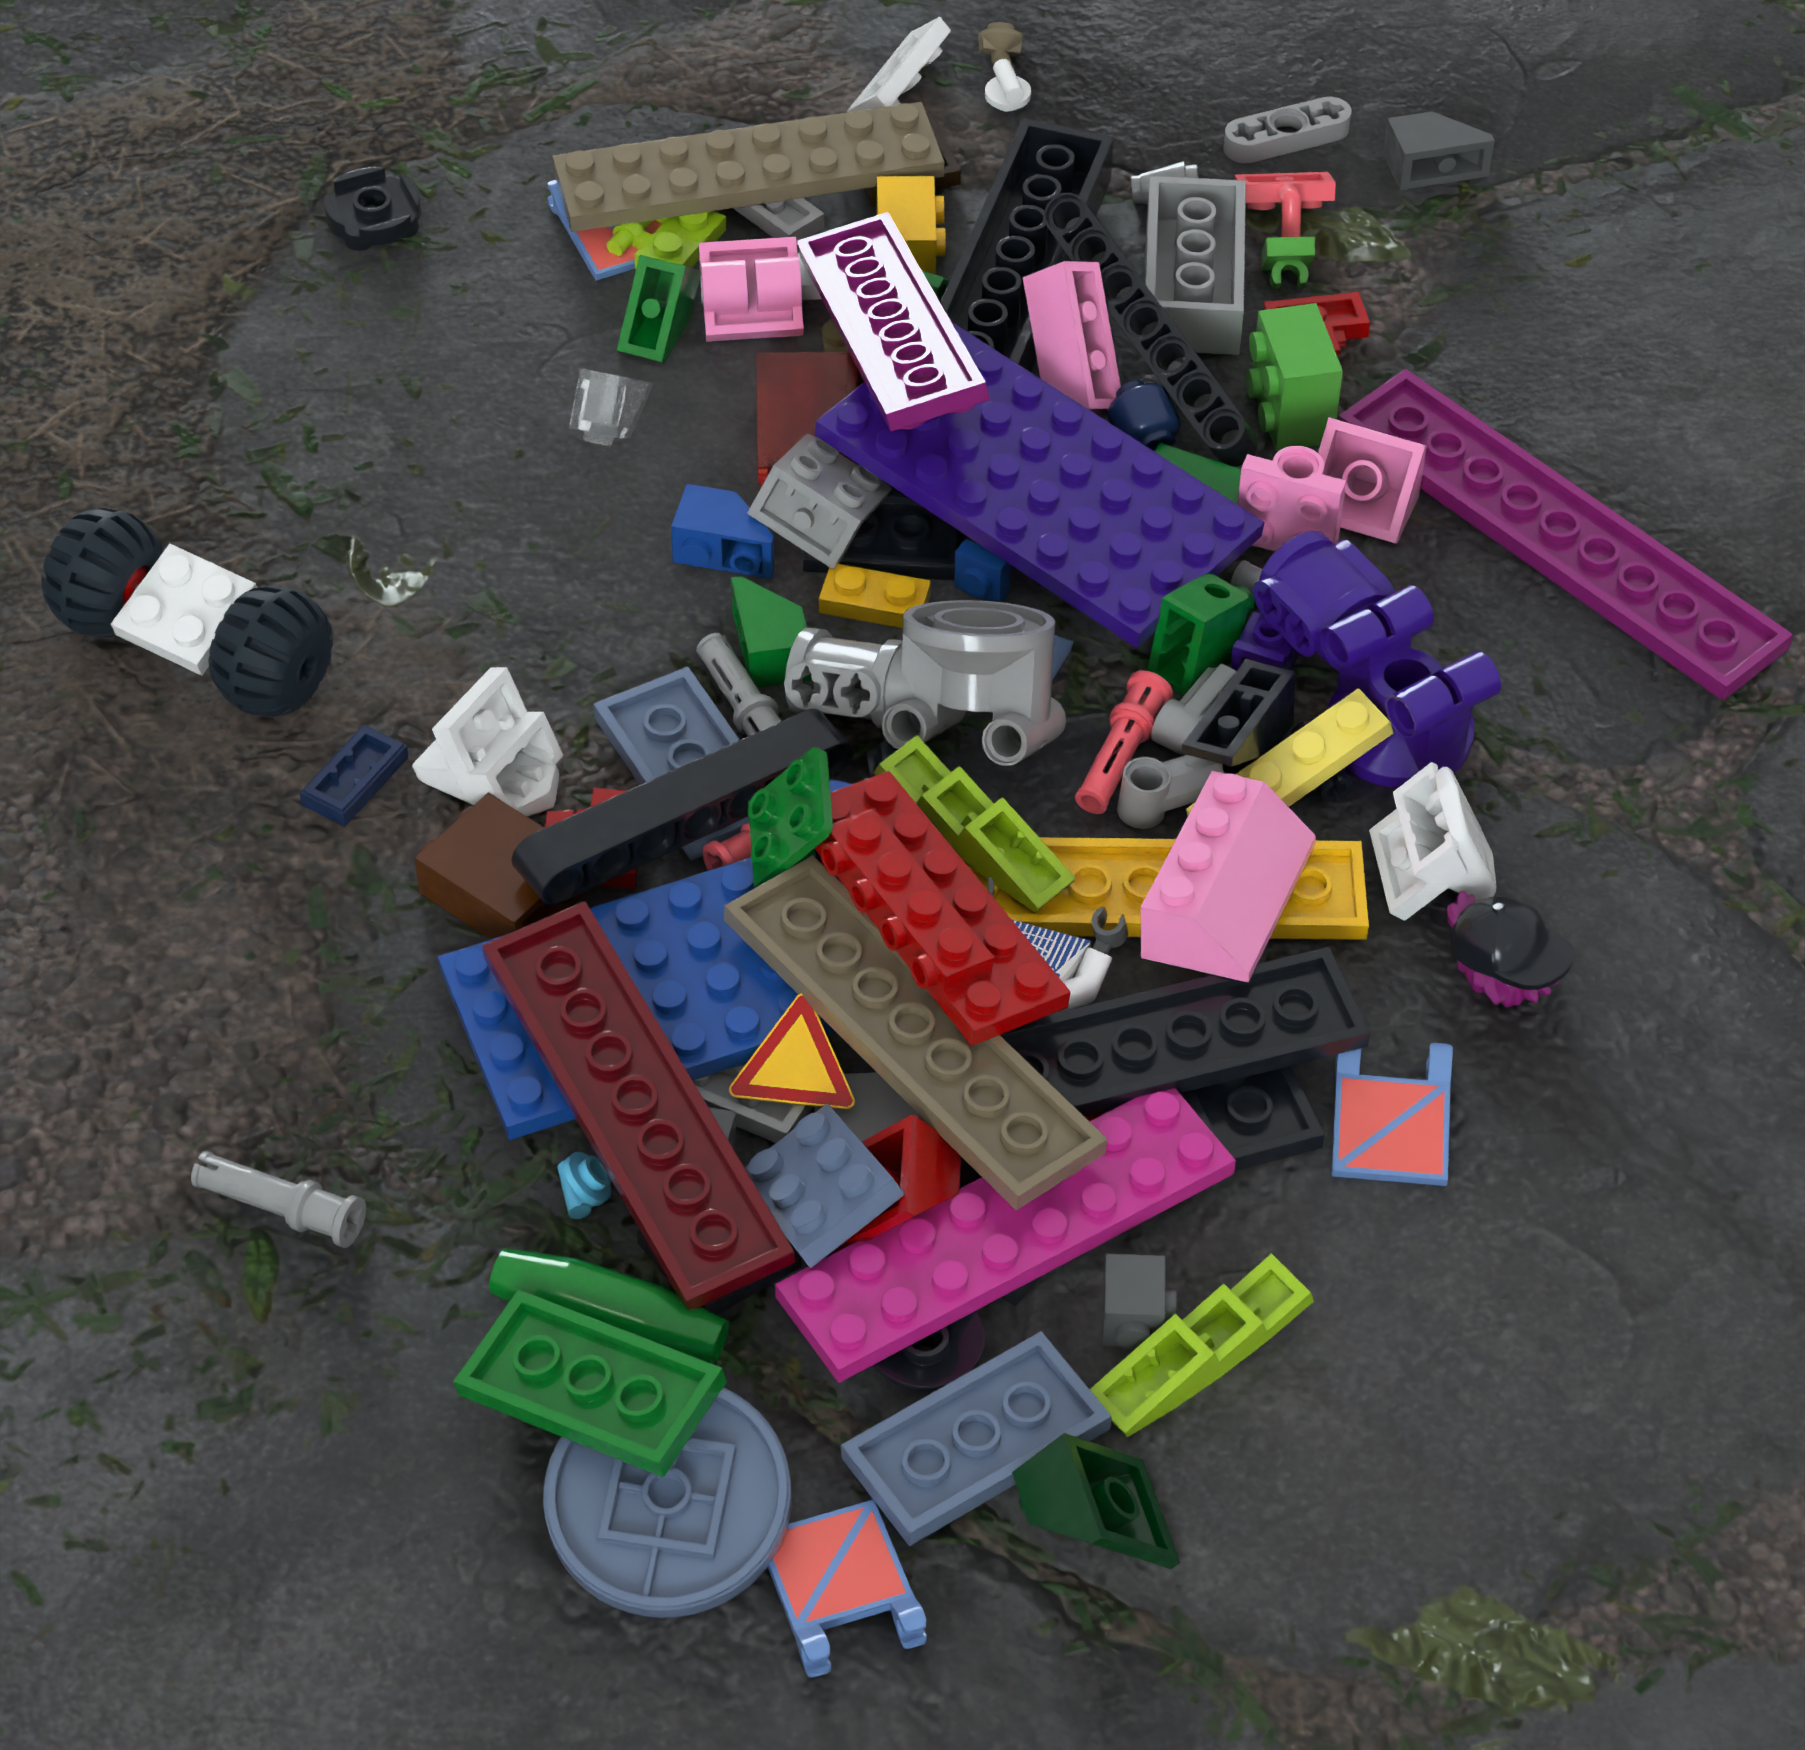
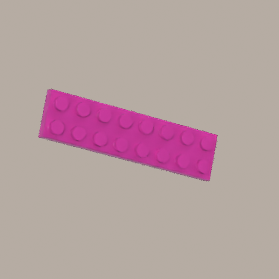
M1176 1088L1136 1097L1090 1121L1108 1139L1106 1154L1017 1211L981 1177L960 1188L958 1195L868 1241H857L822 1259L811 1269L807 1267L776 1283L775 1297L836 1381L840 1383L1233 1175L1236 1160Z

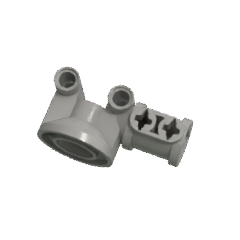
M979 600L939 601L917 605L904 612L903 640L889 639L884 644L834 638L826 629L804 628L797 635L787 662L784 686L789 710L794 715L809 709H819L822 713L872 720L877 728L882 729L887 742L896 749L901 748L916 735L926 743L958 724L965 716L966 711L993 712L992 722L987 725L983 732V749L987 757L994 763L1001 766H1013L1058 738L1064 731L1066 724L1064 709L1057 700L1051 697L1055 620L1051 615L1031 607ZM811 674L814 689H811V686L803 684L802 678Z

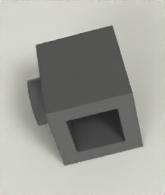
M1106 1253L1103 1279L1102 1346L1120 1347L1124 1350L1134 1351L1176 1314V1290L1165 1289V1256Z

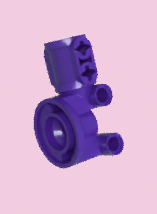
M1307 531L1285 542L1270 557L1261 572L1259 581L1254 584L1253 595L1260 613L1301 655L1309 657L1318 653L1329 665L1340 671L1337 691L1332 696L1327 710L1359 688L1392 725L1393 734L1346 766L1345 769L1367 782L1396 789L1431 762L1437 764L1438 770L1442 767H1448L1453 773L1457 772L1471 752L1474 737L1473 706L1498 694L1501 689L1500 675L1493 661L1483 652L1476 651L1442 668L1438 661L1430 655L1412 649L1410 647L1412 637L1431 628L1434 622V614L1427 597L1419 588L1412 585L1395 592L1386 576L1349 541L1341 540L1333 544L1321 531Z

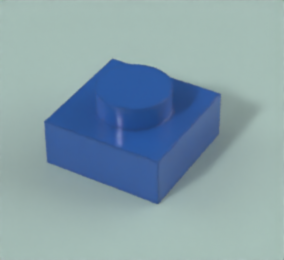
M965 539L955 551L954 587L985 601L1003 602L1009 594L1010 564L980 544Z

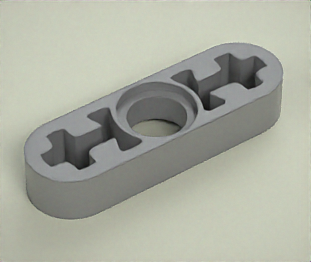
M1322 97L1238 118L1229 122L1225 128L1223 150L1225 155L1235 162L1253 163L1336 142L1348 135L1352 110L1350 105L1340 98ZM1292 127L1297 129L1298 132L1285 133L1278 131L1277 128Z

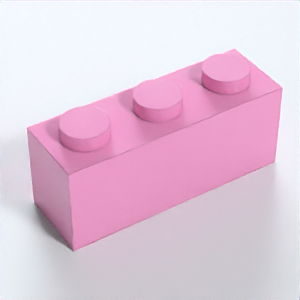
M1063 261L1023 277L1040 379L1100 417L1107 415V410L1111 402L1117 397L1116 392L1121 387L1099 262Z

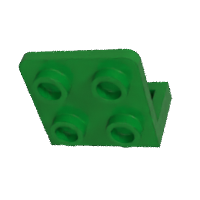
M812 747L802 757L794 760L783 773L765 788L758 790L752 799L748 801L751 859L755 888L812 855L816 858L815 847L830 835L833 828L828 758L824 750Z

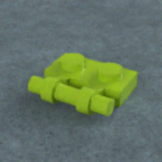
M710 211L656 219V221L663 224L654 234L644 231L654 220L616 225L613 228V236L606 246L609 252L617 256H621L630 245L639 249L635 253V268H637L640 255L692 268L699 261V243L716 242L726 231V216Z

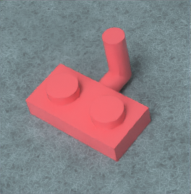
M1329 172L1235 175V180L1246 181L1245 203H1247L1248 209L1270 210L1275 208V202H1282L1281 237H1300L1301 208L1322 207V201H1335L1336 182Z

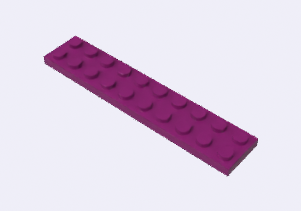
M1404 369L1338 415V420L1426 445L1420 489L1724 701L1790 648L1793 637L1791 632L1407 369Z

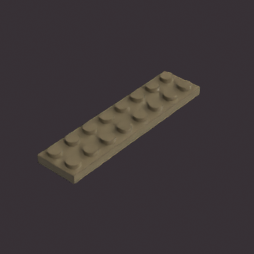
M922 102L902 103L895 106L854 110L847 113L807 117L799 120L771 124L765 123L758 126L717 130L710 133L669 137L662 140L552 155L553 171L571 232L877 187V176L944 177L945 164Z
M813 855L724 906V921L798 995L802 993L811 1008L930 1126L935 1128L938 1134L1016 1211L1106 1154L1108 1139L1000 1035L974 1046L968 1043L926 989H921L916 984L910 968L896 950L892 951L885 945L880 930L866 913H861L855 907L850 892L835 876L830 875L824 865Z

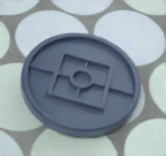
M723 1387L664 1478L561 1437L553 1451L546 1471L543 1505L549 1535L557 1556L578 1584L600 1601L619 1610L647 1617L668 1618L693 1615L724 1604L748 1588L765 1571L778 1552L787 1531L792 1505V1488L789 1467L783 1447L770 1424L749 1402Z

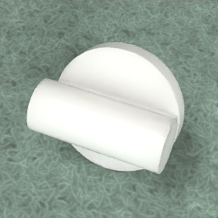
M1000 59L995 62L993 71L996 77L991 79L985 86L987 102L1002 111H1014L1027 105L1031 99L1029 83L1016 76L1009 60Z

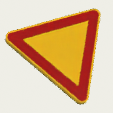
M802 993L797 995L729 1086L731 1096L737 1099L823 1107L828 1103L832 1109L850 1110L855 1105L854 1096L818 1014L811 1008Z

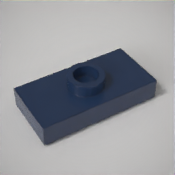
M363 724L301 790V805L345 827L409 758L407 745Z

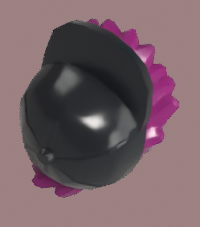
M1463 890L1458 894L1456 903H1451L1447 907V921L1452 928L1451 949L1455 959H1457L1458 970L1461 973H1465L1471 988L1477 994L1485 992L1495 1005L1502 1002L1505 1007H1511L1512 1005H1520L1523 999L1536 1003L1540 995L1549 996L1551 994L1550 986L1557 985L1572 967L1576 956L1572 944L1547 929L1539 912L1528 904L1506 897H1488L1476 900L1473 894H1467Z

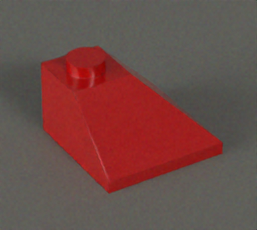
M914 1114L861 1141L892 1176L905 1195L826 1257L857 1241H868L958 1195L961 1155L938 1134L935 1128Z

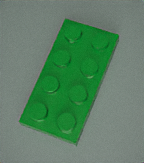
M519 1289L453 1381L457 1393L461 1397L663 1478L727 1382L723 1369L719 1366Z

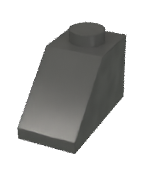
M1430 111L1387 118L1383 156L1399 189L1407 190L1489 177L1495 140L1490 133Z

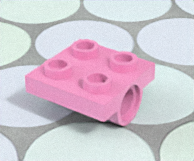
M796 237L699 243L706 342L803 336L801 273Z
M1290 446L1283 448L1276 453L1272 461L1247 454L1241 467L1237 505L1265 522L1262 536L1252 545L1276 552L1285 542L1307 531H1321L1333 544L1339 541L1346 480L1323 475L1324 461L1322 457L1308 447Z

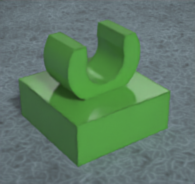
M1315 237L1266 238L1261 250L1262 270H1272L1269 280L1273 289H1279L1281 273L1287 270L1296 274L1298 289L1305 287L1309 276L1308 270L1315 257Z

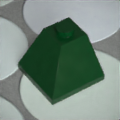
M1063 1433L1012 1472L1020 1495V1509L1030 1525L1168 1569H1173L1180 1564L1142 1459Z

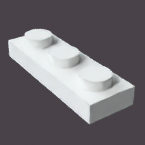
M941 17L908 34L847 112L901 104L897 98L919 82L922 77L919 74L920 69L929 65L942 53L939 45L951 30Z

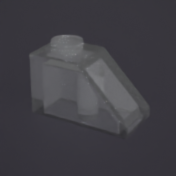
M580 368L569 428L583 430V441L607 446L613 445L614 437L630 439L651 392L652 382Z

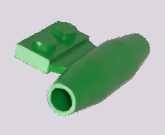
M504 1248L498 1255L490 1276L489 1292L507 1303L510 1302L519 1289L713 1365H716L727 1339L728 1320L703 1307L687 1310L677 1293L663 1286L577 1258Z

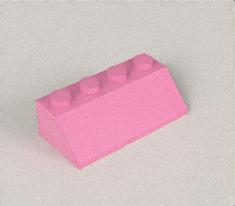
M1211 771L1141 906V958L1249 983L1316 842V835L1265 782L1244 778L1236 774Z

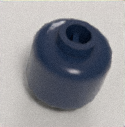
M1141 380L1131 381L1120 387L1116 392L1117 397L1111 402L1107 410L1110 424L1154 452L1159 443L1173 446L1176 441L1175 437L1181 428V423L1167 390L1159 384H1144Z

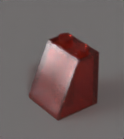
M850 352L756 353L758 484H764L774 464L806 434L817 437L815 436L816 420L858 388L857 366Z

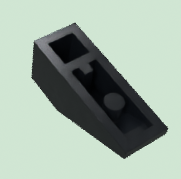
M1245 659L1183 742L1182 754L1228 766H1235L1258 758L1281 742L1294 724L1295 671Z

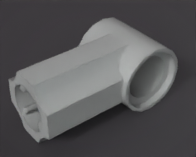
M1223 664L1215 668L1208 667L1180 701L1172 698L1164 704L1152 727L1151 740L1185 756L1186 754H1182L1183 742L1237 671Z
M1190 755L1165 762L1150 757H1139L1129 761L1124 767L1117 806L1119 818L1133 828H1153L1164 819L1165 811L1196 802L1211 771L1224 773L1223 765Z

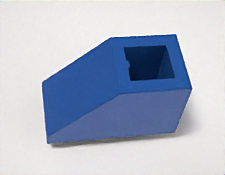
M686 484L671 525L672 558L674 563L772 579L775 572L774 535L764 524L747 514L750 507L737 492Z

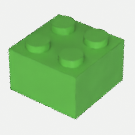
M1317 303L1258 311L1256 332H1251L1249 337L1253 367L1247 369L1245 375L1248 395L1251 399L1256 398L1258 402L1260 428L1263 433L1269 432L1276 451L1290 446H1320L1328 418L1337 420L1343 370Z

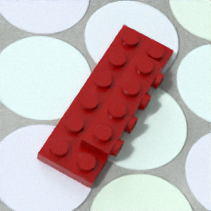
M890 771L830 792L833 828L830 835L815 847V850L821 856L825 869L830 875L838 877L850 892L855 907L861 913H866L880 930L885 945L892 951L896 950L910 968L916 984L921 989H926L971 1046L1068 1007L1071 991Z

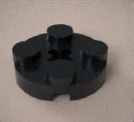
M368 167L357 169L340 176L334 182V191L329 196L327 193L325 195L324 208L327 224L334 234L345 239L346 246L352 250H367L372 245L386 244L400 238H410L418 232V220L421 215L419 190L412 179L402 173H399V179L392 176H385V168ZM374 204L376 208H366V205Z

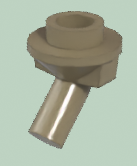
M995 22L989 24L987 29L982 30L978 34L979 52L991 55L993 65L1000 59L1009 60L1015 72L1010 57H1017L1021 53L1023 35L1014 30L1015 27L1009 23Z

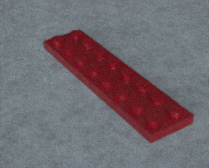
M586 901L482 945L486 963L686 1309H697L794 1264L793 1248Z

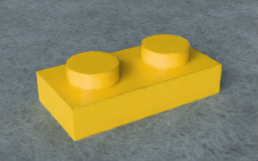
M838 564L834 569L829 567L819 596V613L903 628L904 612L911 607L929 602L931 581Z

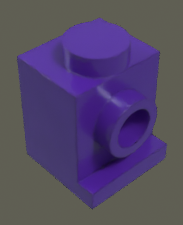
M1253 611L1240 639L1236 640L1233 645L1231 668L1237 671L1245 659L1292 670L1299 652L1290 645L1262 614Z

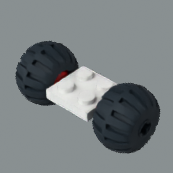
M92 509L74 516L72 520H69L61 528L60 534L56 535L50 545L51 549L49 554H46L43 564L44 570L41 574L42 593L48 607L56 618L69 629L79 634L99 638L119 636L201 676L209 667L213 682L227 701L247 714L262 717L288 715L300 709L319 688L320 681H323L333 652L332 626L320 606L303 592L276 585L257 587L256 583L172 544H169L164 551L162 543L151 527L135 515L115 509Z

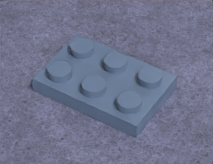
M828 1103L817 1112L802 1118L794 1130L772 1147L757 1153L751 1159L749 1165L745 1167L787 1240L810 1269L905 1195L892 1176Z

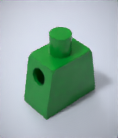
M1204 574L1165 595L1161 602L1160 617L1155 631L1147 671L1163 677L1170 684L1173 691L1184 696L1208 667L1215 668L1220 664L1226 665L1232 659L1235 641L1240 639L1244 631L1247 614L1254 609L1255 601L1252 593L1242 585L1233 586L1214 574Z

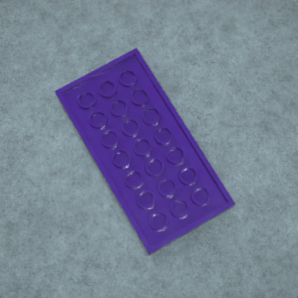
M954 323L952 324L986 382L990 400L976 404L967 412L958 414L948 413L926 420L924 424L917 428L890 431L864 382L816 420L815 436L1136 648L1156 631L1160 617L1161 602L1165 595L1204 574L1218 576L1262 536L1264 521Z

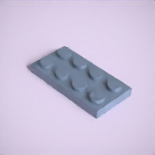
M689 667L593 703L595 720L639 785L739 741V738ZM749 816L683 846L682 849L690 861L702 857L705 844L711 841L722 842L740 833L742 825L749 822Z
M1040 1331L841 1444V1458L905 1542L911 1546L1016 1485L1012 1472L1063 1433L1090 1442L1110 1430L1112 1416L1043 1332Z

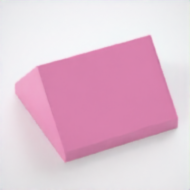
M1328 418L1318 454L1324 461L1323 475L1346 480L1340 527L1397 544L1419 498L1427 446Z

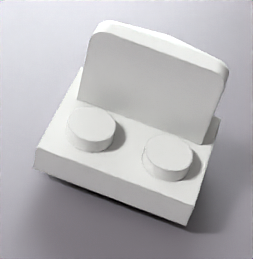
M491 667L432 728L436 740L413 763L412 767L418 779L423 783L472 805H475L489 792L523 815L530 817L554 807L559 782V770L556 763L564 755L545 713L527 712L508 668Z
M1431 762L1393 791L1397 809L1369 830L1389 913L1404 921L1448 888L1458 893L1464 890L1467 894H1473L1476 900L1494 897L1496 893L1493 853L1453 771L1448 767H1442L1438 770L1437 764Z

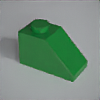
M640 255L617 351L665 363L690 320L701 277V270Z
M742 576L732 577V615L744 667L757 688L784 684L791 647L797 635L804 628H807L803 609L794 602ZM811 674L803 677V681L812 680Z

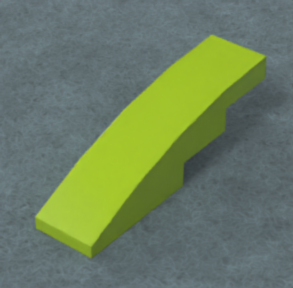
M918 735L882 761L874 771L875 775L890 771L964 861L988 880L991 877L994 885L1034 913L1076 879L1003 797L996 803H993L960 766L950 772Z
M1270 1254L1231 1290L1223 1283L1183 1320L1174 1314L1097 1382L1090 1391L1112 1416L1111 1422L1128 1438L1183 1404L1265 1344L1314 1302L1312 1294L1274 1255Z

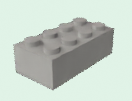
M1150 176L1146 219L1144 283L1196 353L1239 355L1244 314L1246 181ZM1158 322L1147 325L1143 329L1142 335L1152 332Z

